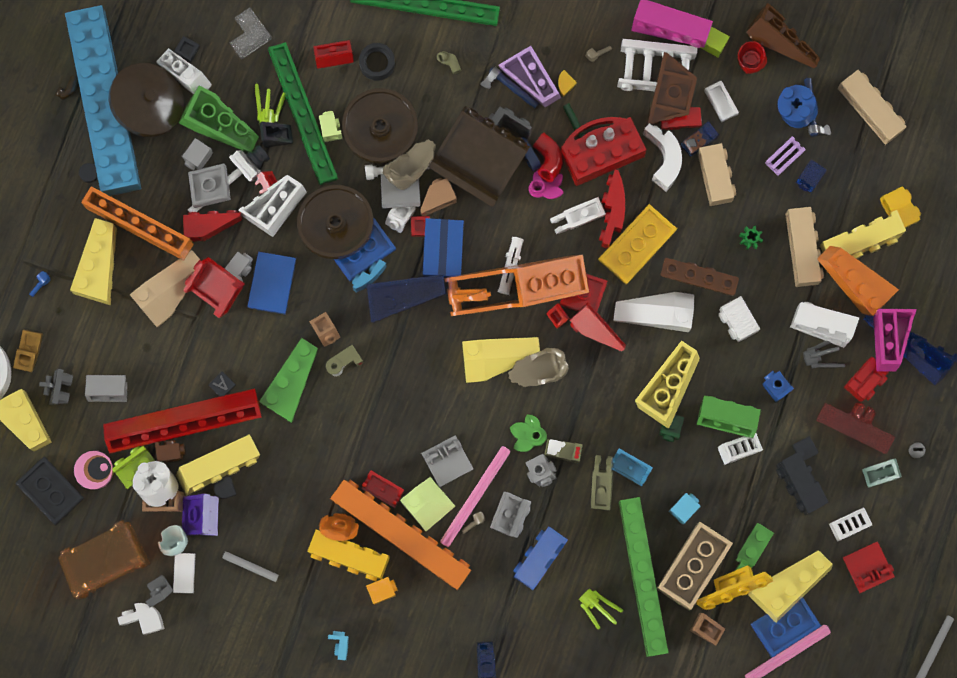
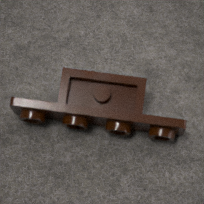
M669 258L664 259L660 274L661 277L731 296L735 295L739 278L736 276L717 272L710 267L703 268L695 263H684Z

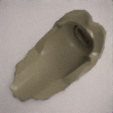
M429 139L425 142L416 143L406 154L400 155L393 162L386 164L383 167V175L396 188L401 190L409 188L423 175L430 162L434 159L436 144Z
M546 348L516 361L513 369L508 372V378L511 379L512 383H518L523 387L538 386L562 379L567 374L569 367L562 350Z

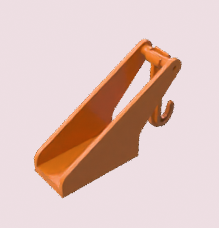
M572 255L444 278L449 286L447 293L449 304H452L453 309L450 312L451 316L511 307H526L589 293L583 255ZM514 273L519 300L462 309L461 303L463 301L488 300L491 292H487V289H461V287H458L457 280Z

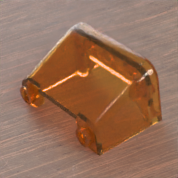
M119 521L113 525V529L73 549L69 547L60 552L61 555L58 557V560L74 599L82 600L89 596V592L93 593L96 589L129 572H134V568L138 569L141 567L142 569L150 565L130 522Z

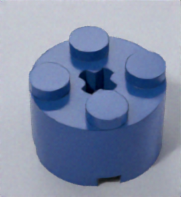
M794 85L786 87L778 99V110L781 117L791 127H806L810 122L814 121L818 114L815 96L811 89L805 86Z

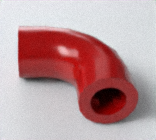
M543 132L533 145V148L544 157V163L538 169V174L546 182H553L563 166V155L559 145Z

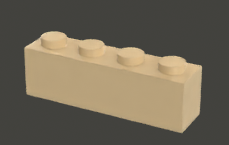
M857 70L839 85L838 90L885 145L907 127L904 119L896 115L892 105L881 97L880 91L869 83V79L864 73Z
M811 207L788 209L785 214L795 286L818 285L822 281L821 279L824 278V273L817 260L821 252L820 249H817L816 242H818V232L814 231V224L816 223L815 213L812 212Z

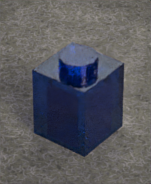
M810 160L796 183L799 184L798 186L802 190L812 192L827 170L813 160Z

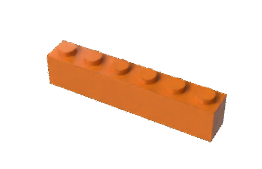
M92 186L81 202L87 210L183 261L194 245L190 238Z

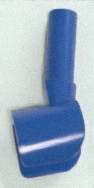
M42 271L36 276L40 282L37 283L29 294L32 297L42 286L50 282V277L46 272Z

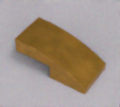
M29 330L22 331L20 346L16 351L13 368L33 372L43 338L42 333Z

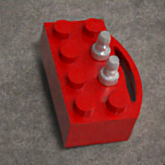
M606 117L590 121L575 130L561 147V153L575 185L578 186L644 158L646 148L631 117L627 119ZM601 124H612L610 126L592 130L580 139H574L578 134L593 126Z

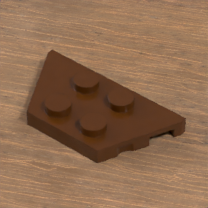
M667 52L663 53L648 124L689 115L697 77Z

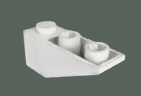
M169 48L156 61L158 65L168 71L181 85L193 94L199 85L207 90L212 85L200 70Z

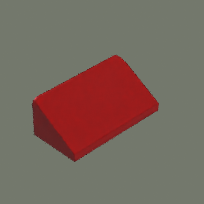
M350 40L313 46L317 68L354 62Z

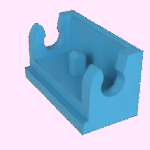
M620 448L613 458L612 470L640 486L644 484L653 467Z

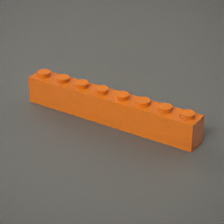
M352 480L348 482L342 481L330 498L334 503L458 591L471 572L469 569L470 565L462 559L457 561L453 558V552L447 548L442 550L436 546L438 544L436 540L430 536L428 538L422 536V530L415 525H412V527L408 526L405 523L406 519L398 513L394 516L389 512L391 508L382 502L379 505L373 501L375 497L369 492L365 491L362 493L359 491V485Z

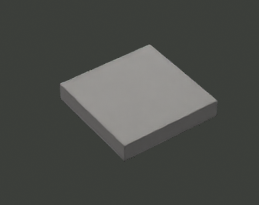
M225 164L188 172L192 206L194 208L231 200Z
M381 174L382 208L420 206L419 179L409 188L401 190L396 188Z

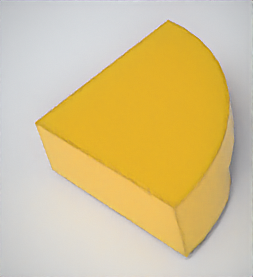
M565 70L561 72L558 80L559 91L564 97L577 84Z

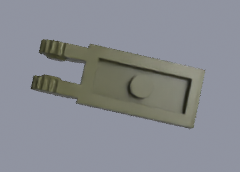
M601 455L595 456L591 494V508L611 510L613 457L608 456L606 460V471L600 470Z

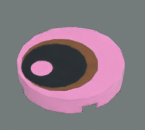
M89 451L77 459L74 466V475L77 482L83 487L90 490L100 489L111 481L114 474L112 470L113 465L110 458L104 453Z

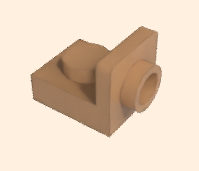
M326 312L309 321L324 347L340 338L337 329Z

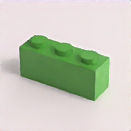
M704 396L700 405L697 425L753 438L758 427L760 409H756L753 406L736 404L733 401L720 400L713 396Z

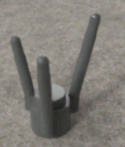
M824 341L814 347L806 348L807 351H803L806 366L811 365L812 369L818 367L838 368L845 367L846 365L818 363L821 361L822 355L840 350L839 347L824 351L817 350L830 344L831 342Z

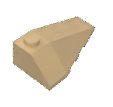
M193 251L188 253L184 261L178 259L130 294L156 327H159L173 315L176 307L185 296L186 292L183 291L186 287L185 281L190 275H193L195 271L193 268L200 260Z

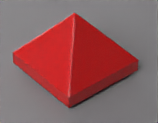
M559 303L546 313L557 329L570 319Z

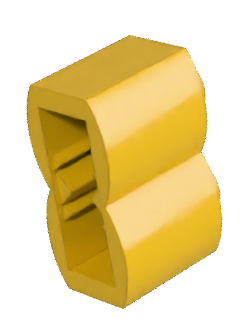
M903 186L880 198L881 204L888 215L895 210L898 211L905 228L920 220L919 216H921L918 207L911 203L912 196Z

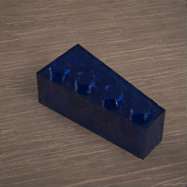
M443 275L367 284L371 323L444 296Z

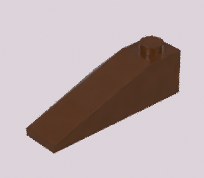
M767 3L749 25L746 32L748 36L762 46L812 68L817 67L820 59L805 41L798 39L796 30L794 28L789 29L783 22L785 18L782 14Z

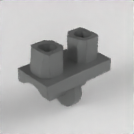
M57 369L54 373L53 384L51 383L52 376H46L45 382H39V387L44 388L43 395L49 396L50 389H52L49 405L55 406L68 403L70 393L60 392L61 385L71 386L73 375L63 373L64 370Z

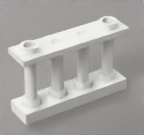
M623 39L621 52L626 54L624 79L619 78L617 87L625 91H631L632 89L655 91L657 82H650L652 58L655 55L662 56L663 58V53L667 52L672 57L681 58L682 65L689 70L690 61L695 59L697 55V48L687 45ZM636 53L645 56L643 81L632 80L633 60Z

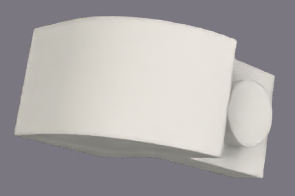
M144 603L134 604L136 612L133 609L122 612L121 617H117L121 626L139 621L143 635L165 629L158 610L153 606L149 608Z

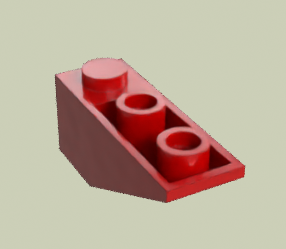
M228 210L226 213L209 211L207 214L189 212L188 215H183L184 236L190 238L191 241H206L243 220V217L236 210Z

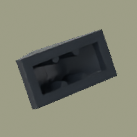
M270 122L259 123L264 148L293 143L291 125Z

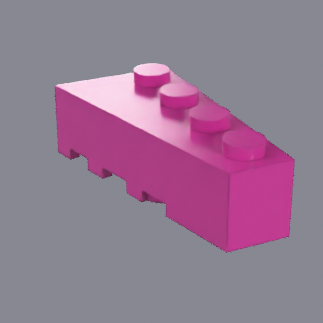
M640 0L631 31L690 44L695 48H704L713 21L652 1Z

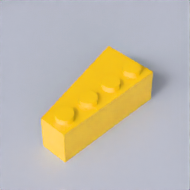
M315 530L307 551L313 559L322 561V558L330 561L329 565L337 568L343 565L348 567V572L356 575L362 572L366 574L365 578L375 582L377 578L380 580L383 578L390 559L389 555L383 553L381 555L372 549L362 548L350 541L329 539L322 535L319 530Z

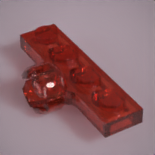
M857 402L852 411L847 413L824 403L816 419L817 421L887 454L895 436L872 425L876 415L873 408L868 406L865 410V404Z

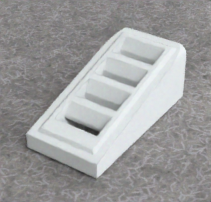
M756 433L753 438L744 436L718 447L725 465L763 451ZM749 439L751 440L752 445L754 447L753 450L751 449L750 444L748 442ZM741 442H743L747 452L744 451ZM733 445H736L739 455H737Z
M862 508L829 523V526L836 540L840 541L872 526V523L865 508ZM860 513L866 523L864 525H862L858 517V514ZM852 517L855 518V520H856V522H857V524H858V526H859L858 528L855 527V525H854V523H853V521H852V519H851ZM845 520H848V522H849V524H850V526H851V528H852L851 531H849V529H848V527H847V525H846V523H845ZM839 523L842 524L845 534H842Z

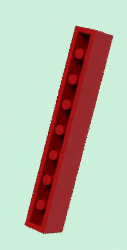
M246 390L103 424L104 440L109 453L261 418L260 404L256 390Z

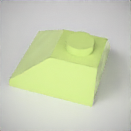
M431 477L419 484L400 500L425 531L429 530L455 507Z

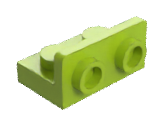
M144 446L134 448L130 452V456L126 459H119L114 463L115 467L112 468L113 472L116 473L127 489L133 486V478L138 470V466L141 463L155 461Z

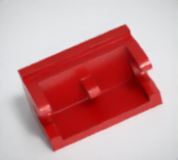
M371 470L361 488L393 508L397 506L405 492L404 489Z

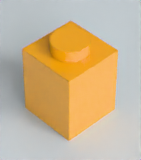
M388 577L366 586L374 605L395 597V591H398L394 580L390 581Z

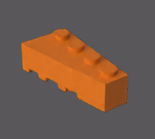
M829 246L817 258L862 314L874 316L876 311L899 290L841 247Z

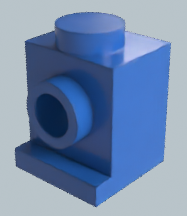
M774 371L764 377L766 381L762 384L775 402L794 389L780 371L776 374ZM775 381H779L781 386L776 387L774 384Z

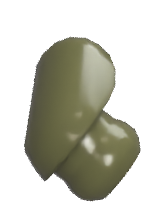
M445 51L437 54V60L449 65L453 74L462 71L454 54Z

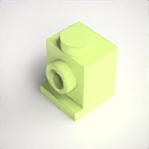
M327 111L320 115L319 120L324 142L342 139L339 118L335 119L334 112Z

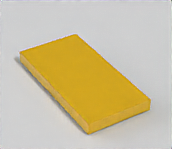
M648 204L598 260L627 285L676 232L677 228Z

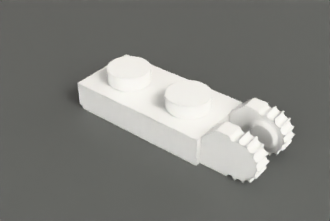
M599 197L565 210L550 220L551 223H557L566 218L568 224L555 229L556 234H560L601 218L606 213Z

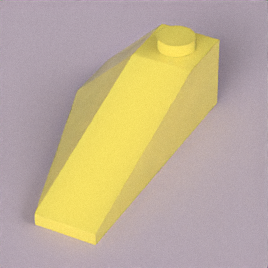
M538 337L463 341L466 383L487 381L512 369L516 361L539 352Z

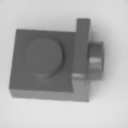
M163 575L147 584L151 591L149 593L151 597L145 602L150 608L165 599L173 591Z

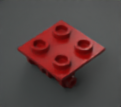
M878 541L843 557L859 593L895 577L893 574L894 569L891 564H888Z

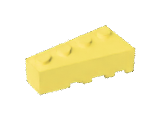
M681 341L635 400L640 410L668 429L700 358L697 350Z
M818 550L772 577L773 582L764 588L750 591L748 596L777 623L831 570L833 564Z

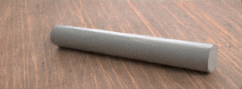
M225 551L223 559L274 582L279 577L278 574Z

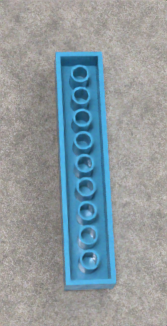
M102 5L67 12L65 17L100 191L112 196L140 190L141 184L130 132L118 123L109 106V89L118 71L106 12Z

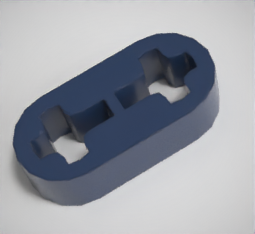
M523 136L522 139H524L527 142V145L530 146L526 138ZM530 146L523 158L533 172L540 168L541 164Z

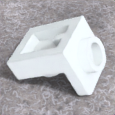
M392 208L388 213L385 224L401 233L416 208Z

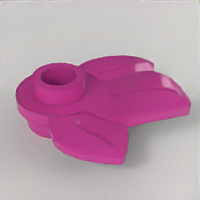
M537 170L533 174V181L529 185L530 195L536 198L544 196L547 199L560 197L563 194V190L559 188L563 175L559 174L553 182H546L539 176Z

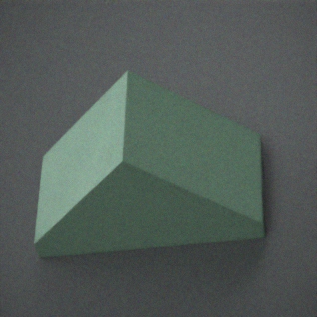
M896 458L862 469L868 488L902 477Z

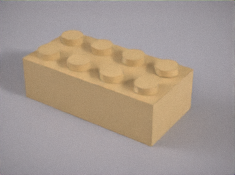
M697 523L658 584L657 590L687 610H691L733 543L703 523Z

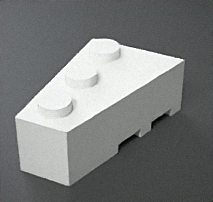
M801 302L796 309L790 327L844 348L853 338L859 318L818 307L809 302Z

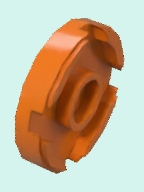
M336 513L330 517L329 515L324 516L320 521L319 530L322 535L329 539L346 541L353 539L357 535L359 525L355 523V519L351 516Z

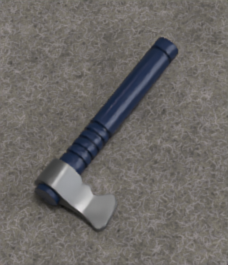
M496 66L489 70V75L481 82L483 87L490 89L491 82L498 79L534 109L539 104V102L535 101L534 98L503 75L502 71Z
M804 79L805 87L813 92L812 79ZM816 118L809 123L808 131L811 137L818 136L819 134L831 135L829 125L824 127L817 125Z

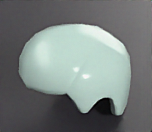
M173 525L161 532L162 541L158 542L159 548L164 555L175 556L184 551L188 544V538L181 526Z

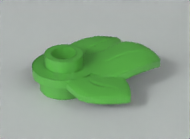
M527 414L525 423L518 422L510 427L512 434L518 439L514 449L520 452H528L534 446H541L547 439L546 431L540 427V421L533 415ZM536 433L540 434L538 439H534Z

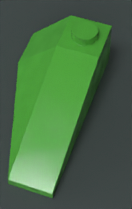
M200 85L197 87L179 121V124L197 133L247 153L253 151L259 138L215 93Z

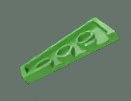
M301 338L259 401L262 405L290 423L293 422L318 348Z

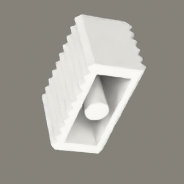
M741 296L719 309V317L723 323L728 324L730 328L728 332L733 340L736 339L737 342H740L760 330Z

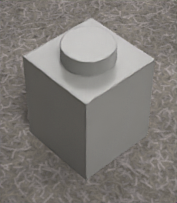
M195 138L182 157L185 161L184 164L188 168L199 170L204 167L213 152L210 147Z

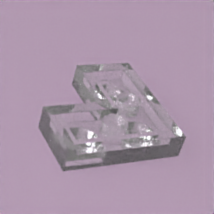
M251 8L235 17L236 22L244 33L230 42V45L240 59H243L272 39Z

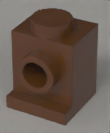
M166 441L164 445H161L159 442H155L157 461L169 463L183 460L182 455L186 454L184 443L179 444L176 441Z

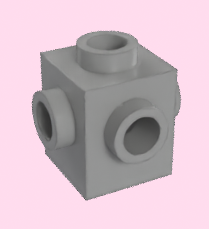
M544 454L526 462L530 471L527 475L531 483H535L539 487H545L550 485L552 480L556 479L554 474L556 468L553 462H549Z

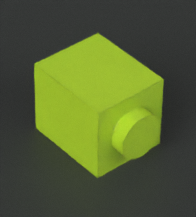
M711 27L705 47L700 48L719 58L730 36Z

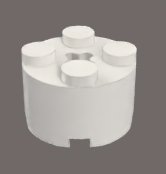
M152 461L141 463L138 466V470L133 478V488L149 506L159 507L165 505V502L170 498L172 500L178 491V482L166 464Z

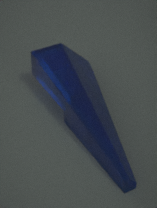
M866 315L864 320L874 329V316ZM910 331L903 356L934 385L938 384L957 362L956 353L952 356L944 352L943 347L938 346L936 348L928 343L927 339Z

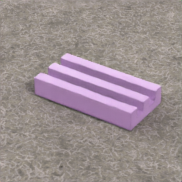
M792 136L765 164L779 176L806 149L801 147L800 143L796 142ZM790 144L793 145L777 162L771 163ZM797 149L798 152L778 170L776 167Z

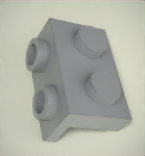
M503 492L490 528L517 538L523 530L525 517L530 512L531 501L508 492Z

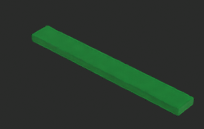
M350 0L351 3L492 26H497L500 12L499 6L462 0Z
M287 43L268 47L270 57L319 185L337 180V174Z

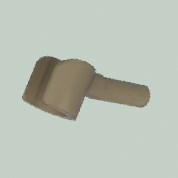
M608 46L597 52L591 48L585 56L589 61L594 62L602 54L611 51L612 48Z
M483 512L473 515L475 521L461 530L463 534L476 525L485 522Z

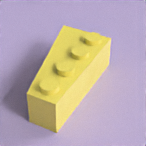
M895 210L884 220L881 216L870 222L867 227L866 225H860L851 230L852 233L844 232L823 241L820 247L822 252L829 246L841 247L858 259L866 251L873 253L881 249L880 246L884 244L891 246L897 243V239L901 237L906 229L898 211Z
M94 219L70 289L75 295L111 305L112 274L114 270L117 228L113 223Z
M249 434L180 466L176 477L187 496L203 489L210 483L213 484L220 481L222 477L228 474L233 475L240 471L239 468L245 465L246 467L257 463L256 460L260 454Z

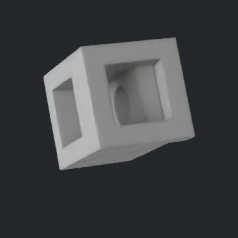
M237 252L225 269L243 282L242 277H246L252 269L250 266L253 259L246 253L242 255Z

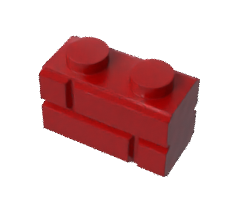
M871 356L846 383L844 388L860 402L864 399L868 401L876 393L873 389L877 385L881 387L888 379L886 375L889 371H877L876 359Z

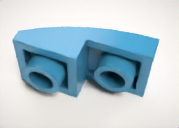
M379 259L377 263L374 262L370 267V275L362 271L361 275L357 274L352 281L353 291L359 292L372 284L386 269V263Z

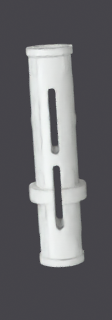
M512 237L509 252L505 256L507 258L505 267L517 265L518 261H520L521 256L519 255L524 242L523 239ZM514 249H516L515 255H514V258H513V262L511 263V260H512V257H513V253H514ZM503 273L498 292L509 295L514 273H509L507 283L508 273Z

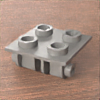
M456 435L421 453L439 487L473 470Z

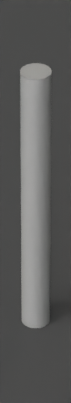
M947 615L916 678L926 677L954 618Z

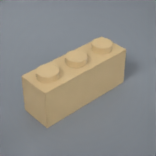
M722 143L700 147L697 153L709 205L714 206L732 202L734 196H736V188L734 184L731 185L732 171L730 166L727 167L726 160H728L726 148L723 149Z

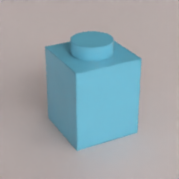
M685 493L669 512L681 524H684L700 507L698 504L699 500L693 494L688 495Z

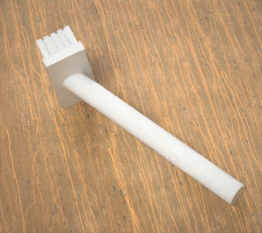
M242 150L236 151L229 157L238 167L228 176L229 185L242 174L250 182L258 179L257 175L261 171L258 170ZM191 206L188 211L197 212L202 207L194 208Z

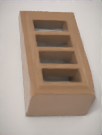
M177 491L175 497L172 500L171 498L169 499L168 507H166V504L160 507H150L143 500L142 511L182 512L183 496H185V493Z

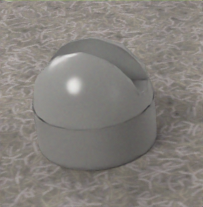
M918 442L912 444L909 447V454L913 458L922 457L925 454L924 445ZM913 448H922V451H913Z

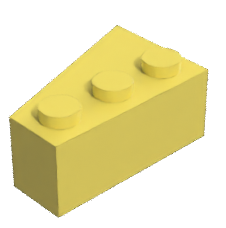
M20 389L0 400V421L29 449L35 452L52 443L26 391Z

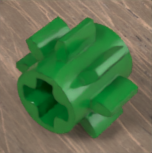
M746 226L744 229L745 233L739 234L743 238L740 245H746V250L752 246L754 249H757V243L763 242V239L759 238L762 231L758 232L756 226L752 229ZM748 236H750V237L754 236L755 239H754V240H752V239H749V240H748L747 237H748Z

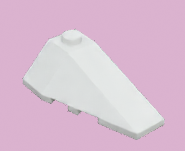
M671 292L618 301L615 305L613 321L689 332L692 327L694 295Z

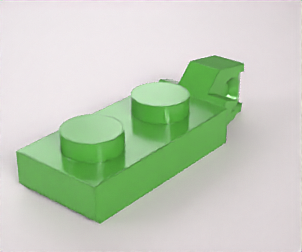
M756 523L737 554L736 561L739 564L735 570L747 565L752 569L774 533L761 524Z

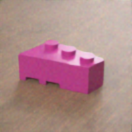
M878 309L873 319L877 371L896 372L901 365L917 309Z

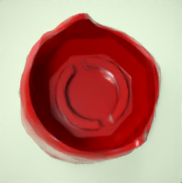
M756 41L744 43L738 51V64L747 74L756 73L767 64L765 50Z

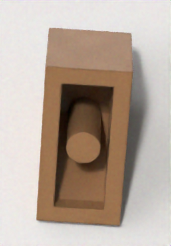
M436 179L429 186L420 209L421 216H427L457 203V198L448 179Z

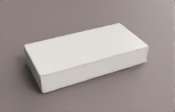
M722 81L704 89L721 122L739 114Z
M180 553L175 555L173 593H194L195 554Z

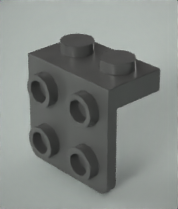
M499 107L495 114L491 113L489 116L496 126L501 127L504 124L526 139L530 137L532 129L530 123L524 118L519 119L514 116V112L510 109Z

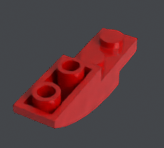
M616 169L613 175L609 174L606 184L610 186L609 191L604 192L601 202L605 203L604 210L611 211L606 213L604 223H607L606 230L602 229L599 238L602 241L601 247L607 249L609 248L613 231L621 233L625 215L624 187L620 173Z

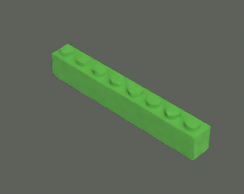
M640 497L620 500L619 508L646 655L649 657L668 653Z

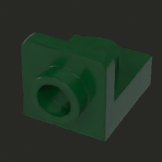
M675 415L669 429L664 425L661 426L659 435L663 436V440L674 442V440L680 438L684 417Z

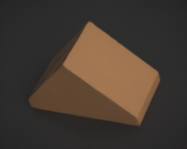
M699 613L689 631L716 646L725 628L704 613Z

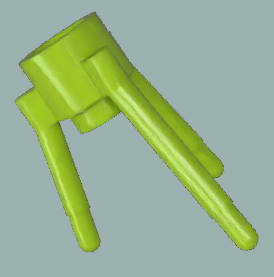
M255 84L257 120L259 123L278 122V117L286 97L284 92L274 114V110L269 109L271 90L267 89L265 109L262 110L259 86Z
M588 589L579 599L582 602L580 606L586 611L597 629H600V626L588 607L592 609L595 606L615 625L617 621L598 604L599 600L617 611L623 612L622 608L601 596L596 590L593 592L591 589Z

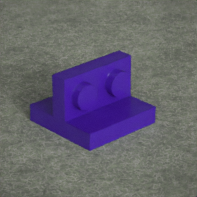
M210 494L183 496L182 529L186 536L218 535L219 497L210 496Z

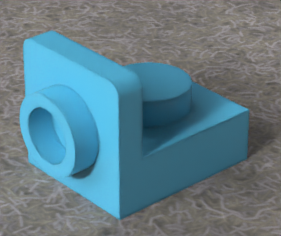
M333 631V635H328V639L340 640L339 644L335 645V655L338 656V660L347 661L349 637L345 636V632Z

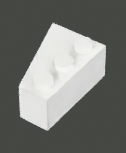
M286 175L269 187L268 191L255 197L254 201L241 207L239 212L245 219L273 237L307 192L301 183Z

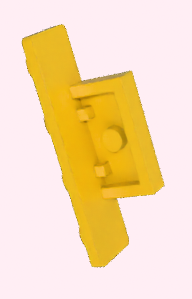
M747 565L714 579L716 592L698 599L696 603L704 610H710L718 604L732 601L735 597L747 595L754 589L766 587L769 583L773 582V578L766 572L753 576L751 567Z

